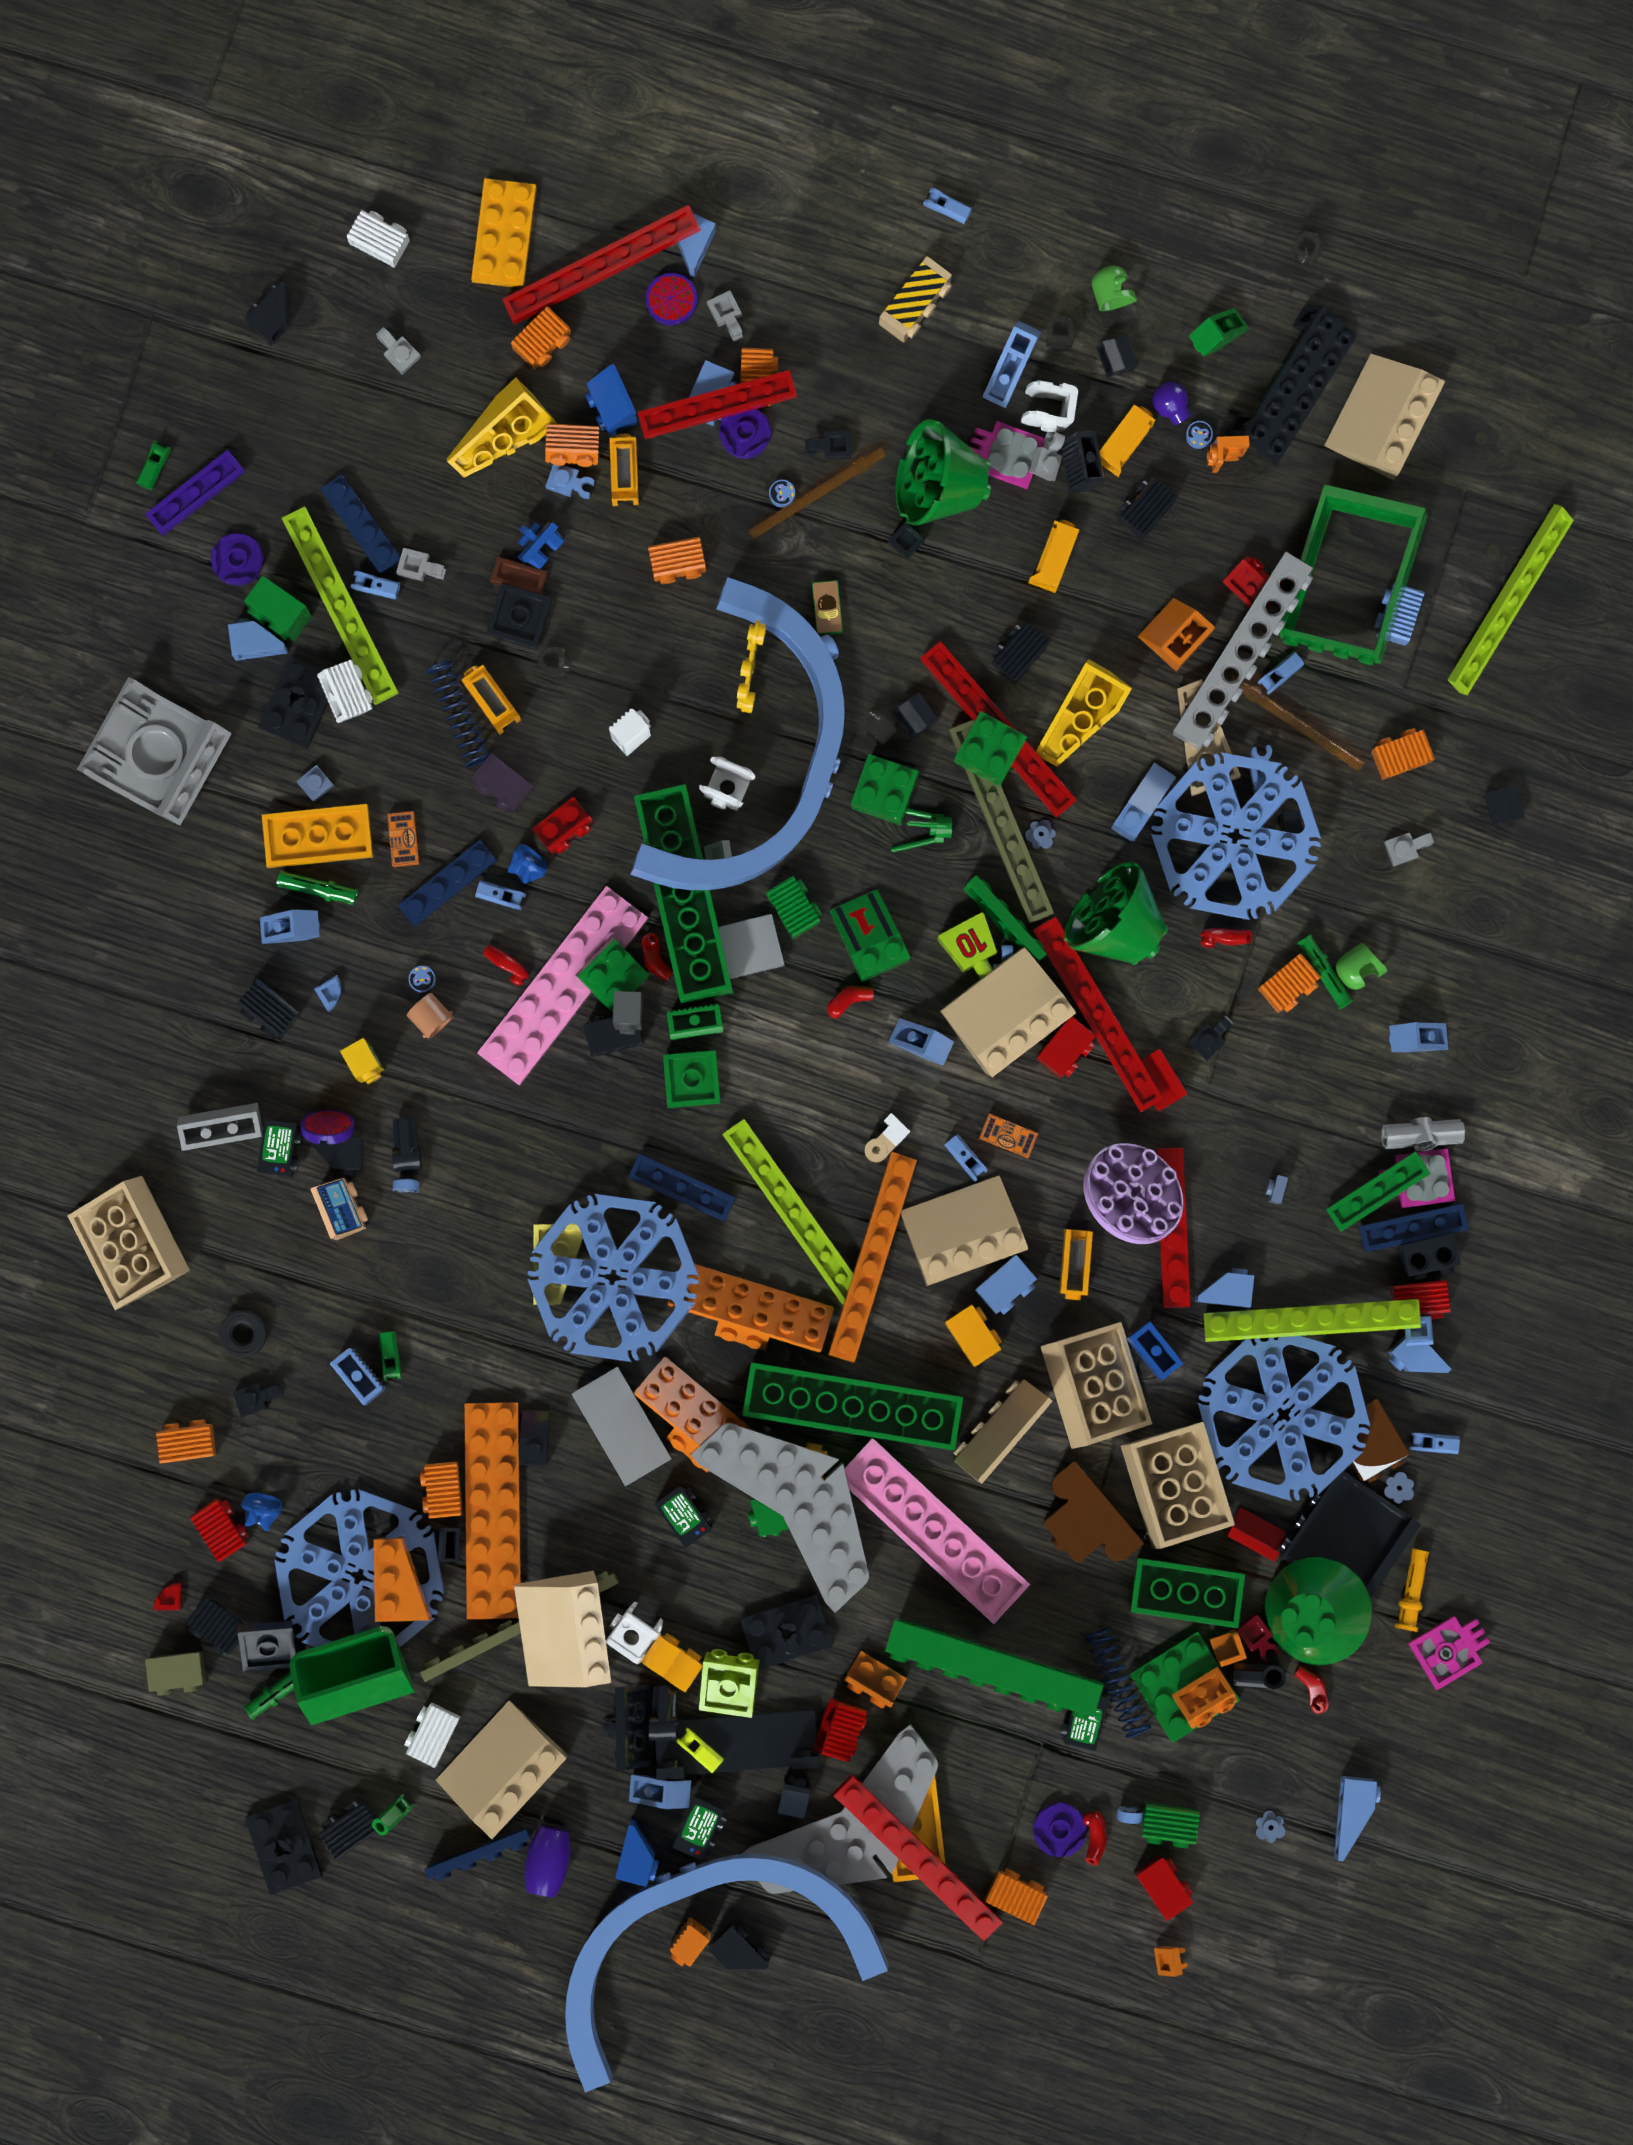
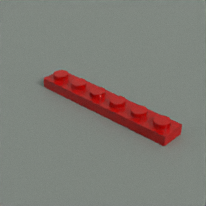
M790 370L639 411L638 417L644 438L649 439L797 398Z
M1183 1148L1155 1149L1156 1154L1176 1172L1184 1201L1183 1212L1178 1225L1170 1234L1160 1240L1163 1308L1190 1307Z

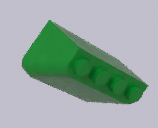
M385 1626L376 1627L298 1652L290 1661V1671L297 1704L311 1726L415 1693L412 1679L393 1631Z

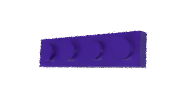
M227 450L145 513V515L160 534L164 536L243 475L245 471Z

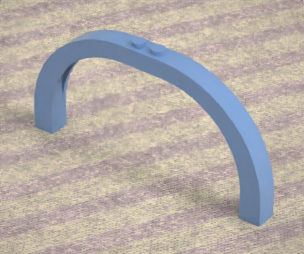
M727 577L723 585L716 609L753 623L756 620H760V623L766 624V630L781 639L793 651L805 668L814 688L819 717L818 736L795 810L785 826L764 844L744 854L716 860L685 858L641 844L630 875L672 888L685 890L721 889L754 879L773 868L797 846L811 827L824 797L828 798L832 790L833 783L829 782L831 774H836L840 764L837 754L844 727V697L838 671L830 652L812 626L784 601L766 591Z
M738 1854L717 1858L697 1866L695 1862L679 1868L680 1873L671 1876L668 1872L656 1877L655 1883L636 1891L621 1901L604 1917L583 1946L571 1974L566 1997V2033L570 2053L584 2091L588 2092L608 2084L613 2078L597 2034L594 2018V1992L597 1976L602 1961L613 1942L626 1928L642 1916L660 1907L723 1883L751 1880L778 1884L805 1896L831 1918L845 1938L862 1981L884 1973L889 1968L871 1923L857 1903L837 1883L805 1864L774 1855Z

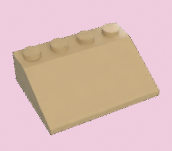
M1370 354L1324 446L1395 480L1445 381L1422 369Z
M1022 947L940 1010L983 1071L991 1077H994L1076 1014L1062 992L1025 947Z
M1000 1175L901 1210L900 1213L926 1286L1028 1250L1020 1224Z
M142 1176L121 1182L68 1215L115 1310L190 1271Z
M1121 1322L1040 1346L1071 1449L1088 1446L1152 1424Z
M1015 1380L1007 1389L1006 1393L1009 1396L1004 1402L1001 1403L998 1400L988 1413L991 1417L984 1424L980 1421L971 1431L974 1437L968 1444L963 1441L954 1451L956 1458L953 1461L981 1484L1052 1403L1049 1397L1026 1380H1022L1020 1383Z
M1204 1422L1121 1445L1152 1549H1162L1235 1525Z
M594 1571L514 1584L528 1685L590 1687L611 1683L598 1583Z
M509 1700L441 1773L436 1782L469 1818L493 1839L566 1760L568 1754Z

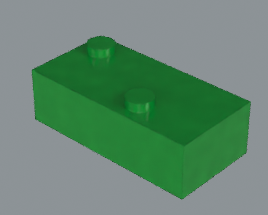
M1137 1558L1129 1612L1238 1628L1245 1574Z

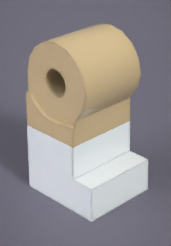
M892 1113L884 1120L888 1125L886 1130L877 1139L870 1140L865 1146V1156L871 1162L877 1163L884 1160L910 1133Z

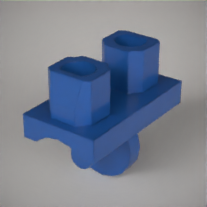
M536 522L529 529L524 525L520 526L519 531L523 536L518 540V543L524 547L529 540L531 541L517 557L521 562L529 563L541 569L548 560L539 550L544 543L553 551H556L565 540L556 531L558 526L553 522H547L537 535L535 533L540 526Z

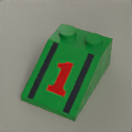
M877 889L829 910L861 983L910 961L909 953Z

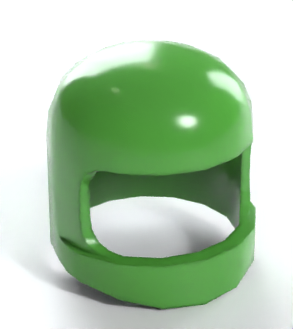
M1119 266L1104 267L1097 271L1092 278V289L1100 311H1110L1137 301L1133 290L1121 289V285L1127 280L1128 275Z
M1359 943L1345 953L1336 964V972L1340 980L1353 990L1365 987L1363 978L1373 973L1381 977L1387 972L1386 967L1363 943Z

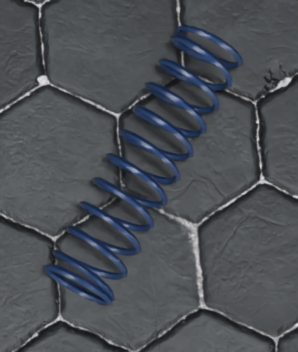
M442 661L430 666L425 672L432 674L447 667L452 668L445 675L431 679L430 683L437 682L444 677H456L449 684L434 689V692H439L449 686H459L455 692L445 695L437 701L440 702L455 695H463V698L458 702L445 706L441 710L445 711L456 705L467 704V707L461 712L450 715L445 720L453 719L462 714H471L468 719L451 726L449 729H455L463 724L475 723L468 731L453 737V739H457L469 733L479 732V735L471 741L457 746V748H462L471 743L483 742L477 749L461 756L464 758L476 752L487 751L486 754L473 758L465 764V767H473L490 759L491 754H489L490 751L488 749H481L486 742L485 740L478 739L482 732L474 730L478 723L476 721H469L474 713L466 711L470 706L468 702H462L466 694L459 692L462 688L461 684L454 683L458 675L450 674L454 669V666L451 665L452 661Z
M1108 1627L1086 1636L1085 1640L1089 1644L1098 1643L1090 1649V1653H1101L1094 1659L1095 1663L1106 1662L1098 1669V1672H1110L1103 1677L1102 1682H1114L1107 1687L1106 1692H1117L1110 1698V1701L1113 1703L1121 1702L1114 1708V1711L1125 1712L1118 1718V1721L1128 1722L1124 1725L1122 1731L1129 1732L1125 1735V1738H1131L1150 1730L1152 1726L1149 1723L1137 1728L1125 1729L1133 1722L1147 1716V1714L1120 1720L1133 1710L1142 1707L1143 1704L1116 1710L1124 1703L1138 1697L1139 1694L1113 1700V1698L1135 1685L1132 1684L1123 1688L1109 1690L1112 1686L1131 1676L1129 1674L1116 1679L1105 1680L1127 1665L1100 1671L1123 1656L1119 1655L1096 1661L1101 1656L1119 1647L1115 1645L1093 1651L1099 1645L1115 1637L1112 1635L1089 1641L1109 1632L1111 1628Z

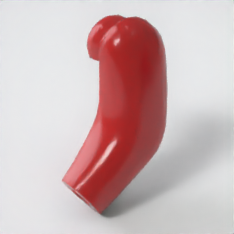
M1210 928L1200 933L1202 937L1200 943L1206 948L1214 947L1215 942L1233 946L1248 944L1252 941V932L1250 930Z
M653 932L648 933L642 938L645 967L651 973L667 982L672 976L673 970L661 958L659 936Z
M488 945L485 948L484 956L496 966L513 973L510 977L512 983L521 986L524 980L529 978L527 970L513 957L493 945Z
M849 985L843 988L828 1003L827 1010L829 1016L837 1019L853 1003L873 1000V987Z
M1300 1664L1294 1676L1308 1688L1312 1711L1316 1714H1322L1329 1706L1325 1682L1319 1674Z
M1095 1811L1094 1813H1085L1083 1822L1087 1827H1090V1839L1085 1860L1089 1864L1097 1866L1107 1845V1832L1102 1814Z

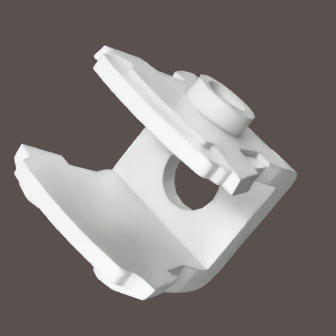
M1037 380V382H1031L1027 385L1025 393L1030 395V397L1063 401L1060 417L1041 411H1027L1022 415L1021 423L1041 427V430L1046 432H1064L1074 421L1078 389L1066 383L1056 386L1052 382Z
M712 757L710 761L716 765V769L708 787L700 785L699 789L704 793V798L712 800L711 804L723 810L728 807L738 811L739 807L743 804L742 799L749 783L755 779V775L750 769L730 762L723 757ZM727 780L735 785V790L730 795L720 791L721 783Z
M634 1602L623 1616L618 1613L609 1626L613 1631L607 1638L606 1643L632 1662L639 1664L644 1659L645 1653L653 1640H657L661 1634L663 1620L660 1618L654 1628L650 1627L632 1614V1611L638 1604ZM627 1630H635L639 1635V1641L635 1644L627 1643L624 1639V1633Z

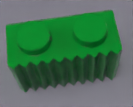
M794 876L766 891V896L792 939L820 924L818 917L822 915L816 903H809L805 894L808 893V890L802 880L796 881Z
M715 1004V1006L710 1005L709 1007L705 1005L704 1008L700 1006L699 1008H689L688 1010L684 1008L683 1011L679 1009L678 1012L675 1010L672 1013L670 1011L667 1012L671 1040L723 1032L718 1004Z
M1144 1802V1819L1141 1823L1140 1835L1146 1838L1147 1843L1162 1844V1840L1173 1841L1172 1846L1189 1848V1844L1196 1845L1200 1817L1198 1809Z

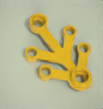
M756 620L755 625L750 624L747 650H750V655L746 657V660H743L740 676H745L746 680L745 684L739 683L737 693V708L747 713H752L756 694L749 692L751 676L755 666V651H757L758 645H763L766 624L760 623V620Z

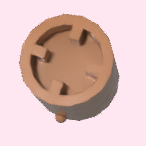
M429 993L416 1003L406 1016L423 1033L424 1038L430 1039L451 1021L453 1012L448 1011L432 993Z

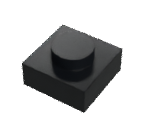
M906 522L888 540V544L906 561L925 542V539Z

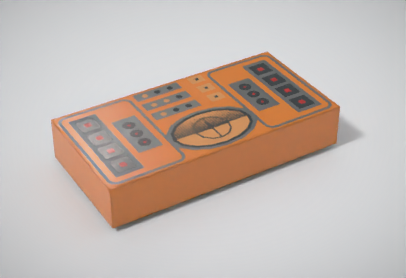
M414 811L387 814L392 866L420 865Z
M989 1114L979 1139L1029 1158L1038 1133Z

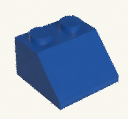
M614 364L608 366L586 383L588 392L584 394L590 408L595 407L599 414L595 419L601 432L606 430L608 436L611 437L637 425L636 411Z
M631 1818L615 1879L647 1887L648 1880L654 1881L659 1861L654 1860L655 1851L637 1820Z

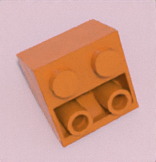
M1173 598L1138 637L1177 672L1213 633L1215 627L1197 610Z

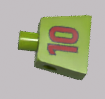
M983 912L938 935L939 943L962 972L974 967L977 975L982 979L993 970L987 959L995 956L997 951Z

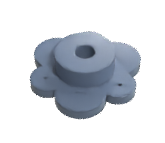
M1041 820L1039 823L1032 822L1030 824V829L1025 833V838L1027 841L1032 842V846L1035 849L1040 847L1048 849L1053 844L1052 838L1055 837L1056 832L1054 829H1051V823L1048 820Z
M1398 1472L1394 1475V1478H1387L1386 1484L1388 1486L1384 1489L1386 1497L1393 1498L1396 1503H1401L1403 1499L1411 1500L1413 1498L1414 1492L1411 1488H1413L1414 1482L1411 1479H1407L1405 1473Z
M1266 1811L1263 1814V1818L1259 1817L1256 1820V1825L1258 1826L1256 1836L1259 1839H1266L1270 1843H1273L1276 1838H1282L1285 1835V1828L1282 1826L1284 1823L1283 1818L1280 1816L1276 1817L1272 1811ZM1270 1825L1273 1826L1271 1830L1268 1829Z

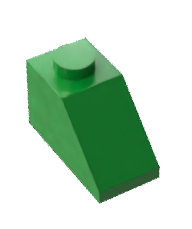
M1232 308L1206 319L1189 337L1193 342L1194 348L1204 357L1217 352L1250 328L1237 310Z

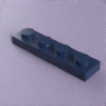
M342 474L320 489L380 575L399 563L401 557Z
M479 840L400 903L398 907L416 927L494 865L497 860L482 841Z
M638 1154L628 1176L629 1179L723 1222H725L736 1199L727 1193L641 1154Z
M1463 1204L1358 1227L1364 1253L1469 1230Z
M527 1826L427 1866L425 1873L428 1880L435 1878L436 1881H441L452 1876L450 1871L461 1868V1871H466L477 1866L476 1861L486 1857L488 1862L501 1857V1851L511 1848L513 1852L526 1847V1841H529L532 1837Z

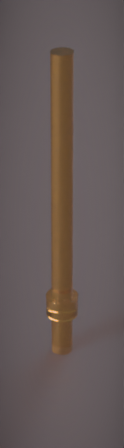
M880 447L863 458L861 456L854 460L853 465L748 530L749 534L753 539L757 538L858 473L862 475L870 470L869 467L886 456L884 451Z
M1234 675L1230 681H1235L1238 677ZM1244 681L1240 687L1244 689L1242 693L1246 695L1244 698L1252 703L1255 701L1357 771L1361 770L1365 764L1363 761L1261 693L1262 690L1255 685L1250 686Z

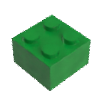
M264 576L260 578L244 600L249 608L247 612L252 615L251 618L262 626L266 623L269 624V627L273 630L272 632L284 641L289 638L295 642L312 618V615L303 603Z
M981 711L955 756L954 763L1000 788L1022 749L1027 736Z
M868 754L851 802L852 809L902 826L919 778V771Z

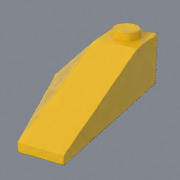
M515 378L496 395L446 460L463 477H466L491 465L493 460L505 454L509 456L515 453V449L527 443L531 445L539 441L546 434L547 423L557 424V422L537 398Z
M1088 659L1038 746L1036 753L1056 767L1059 766L1119 712L1132 688L1111 671Z

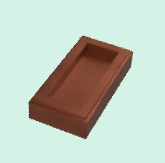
M497 556L490 583L499 586L503 583L542 595L548 571Z

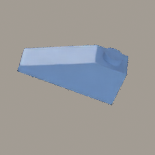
M1020 321L1015 324L982 396L983 398L1004 408L1007 407L1042 334L1041 331Z
M1154 763L1111 829L1134 842L1176 776Z
M1341 1776L1334 1858L1338 1861H1344L1374 1812L1375 1803L1380 1801L1381 1789L1373 1779Z

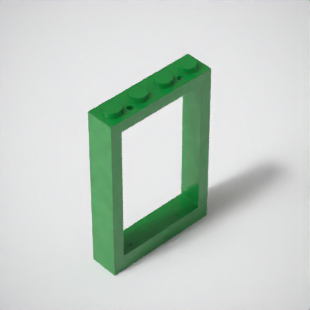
M1324 484L1300 559L1313 568L1310 576L1313 574L1333 510L1412 528L1410 538L1374 650L1294 631L1307 590L1304 591L1302 589L1296 596L1300 601L1292 613L1287 611L1282 619L1286 623L1279 636L1283 643L1290 646L1302 644L1308 646V649L1314 652L1322 653L1323 650L1333 652L1334 656L1342 659H1348L1350 656L1358 658L1359 662L1366 665L1382 664L1427 522L1426 508Z

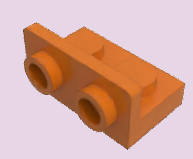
M1249 436L1217 437L1213 445H1210V450H1207V466H1212V473L1219 471L1223 461H1237L1239 457H1243L1249 448Z
M860 1650L844 1677L845 1681L849 1682L846 1687L859 1695L862 1691L872 1696L870 1701L882 1709L885 1705L890 1708L892 1707L895 1698L907 1680L905 1676Z
M1218 1667L1172 1694L1174 1701L1192 1729L1207 1725L1211 1721V1717L1219 1712L1222 1714L1228 1712L1234 1707V1703L1237 1702L1235 1693Z

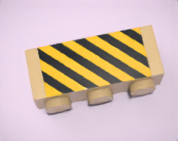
M926 256L881 314L879 325L903 343L908 337L912 339L921 327L919 323L923 317L929 318L937 305L934 303L940 296L944 298L952 287L950 284L952 274Z

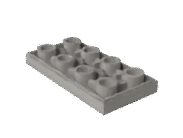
M772 914L719 927L730 979L785 966Z
M618 1367L572 1393L573 1398L625 1486L672 1459Z

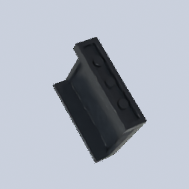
M1344 1470L1319 1495L1316 1492L1308 1503L1311 1506L1306 1515L1302 1513L1293 1525L1296 1529L1291 1537L1287 1535L1278 1547L1281 1550L1278 1556L1289 1564L1308 1557H1322L1340 1562L1359 1576L1371 1599L1421 1526V1523L1413 1517L1406 1515Z

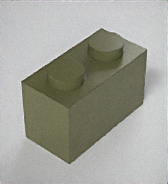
M203 1650L145 1659L149 1692L156 1691L157 1696L173 1694V1689L183 1688L184 1692L200 1690V1685L207 1683Z

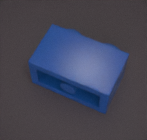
M1146 1322L1126 1338L1158 1380H1164L1183 1365V1362L1151 1322Z

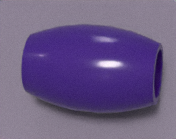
M539 1826L531 1840L525 1860L524 1880L526 1892L540 1896L556 1897L565 1880L570 1861L571 1845L568 1831L554 1827Z

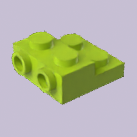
M714 1649L711 1653L707 1652L703 1661L699 1710L752 1718L760 1660L754 1659V1656L749 1653H740L737 1657L727 1655V1652L722 1649Z

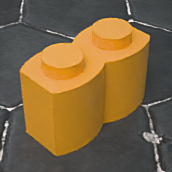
M666 1633L665 1636L660 1634L646 1652L641 1663L680 1690L686 1692L703 1667V1663L700 1661L702 1656L690 1648L687 1651L677 1646L680 1641L669 1633Z

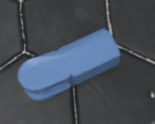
M930 188V196L928 200H924L923 204L927 208L965 225L972 208L949 197L938 189ZM939 199L945 202L943 207L937 204Z
M354 571L356 578L350 588L397 600L400 582ZM366 579L372 581L371 588L364 587Z
M1293 651L1257 683L1259 685L1263 684L1268 690L1267 694L1269 695L1304 665V662ZM1275 673L1280 681L1275 683L1270 676Z
M480 880L475 896L521 910V900L526 894ZM506 892L512 894L510 903L503 901Z
M959 1134L944 1145L974 1181L977 1180L976 1177L983 1171L985 1173L988 1171ZM972 1157L976 1164L969 1169L965 1162Z
M1411 1433V1436H1413V1446H1410V1450L1447 1454L1459 1453V1436ZM1424 1437H1430V1448H1423Z

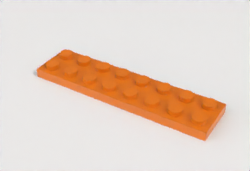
M519 1402L465 1403L467 1619L518 1618L514 1584L521 1583Z

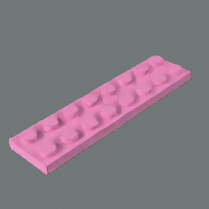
M606 886L477 1054L520 1086L591 994L590 990L575 974L611 937L626 949L649 918Z
M873 1438L844 1468L849 1490L993 1624L997 1622L1030 1585Z

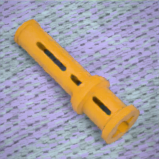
M1412 1549L1403 1599L1401 1598L1398 1603L1400 1613L1398 1623L1394 1625L1395 1628L1418 1632L1416 1624L1419 1610H1422L1420 1595L1429 1555L1427 1551Z

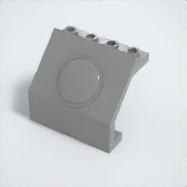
M128 677L77 770L153 813L181 825L232 733L210 720L206 721Z

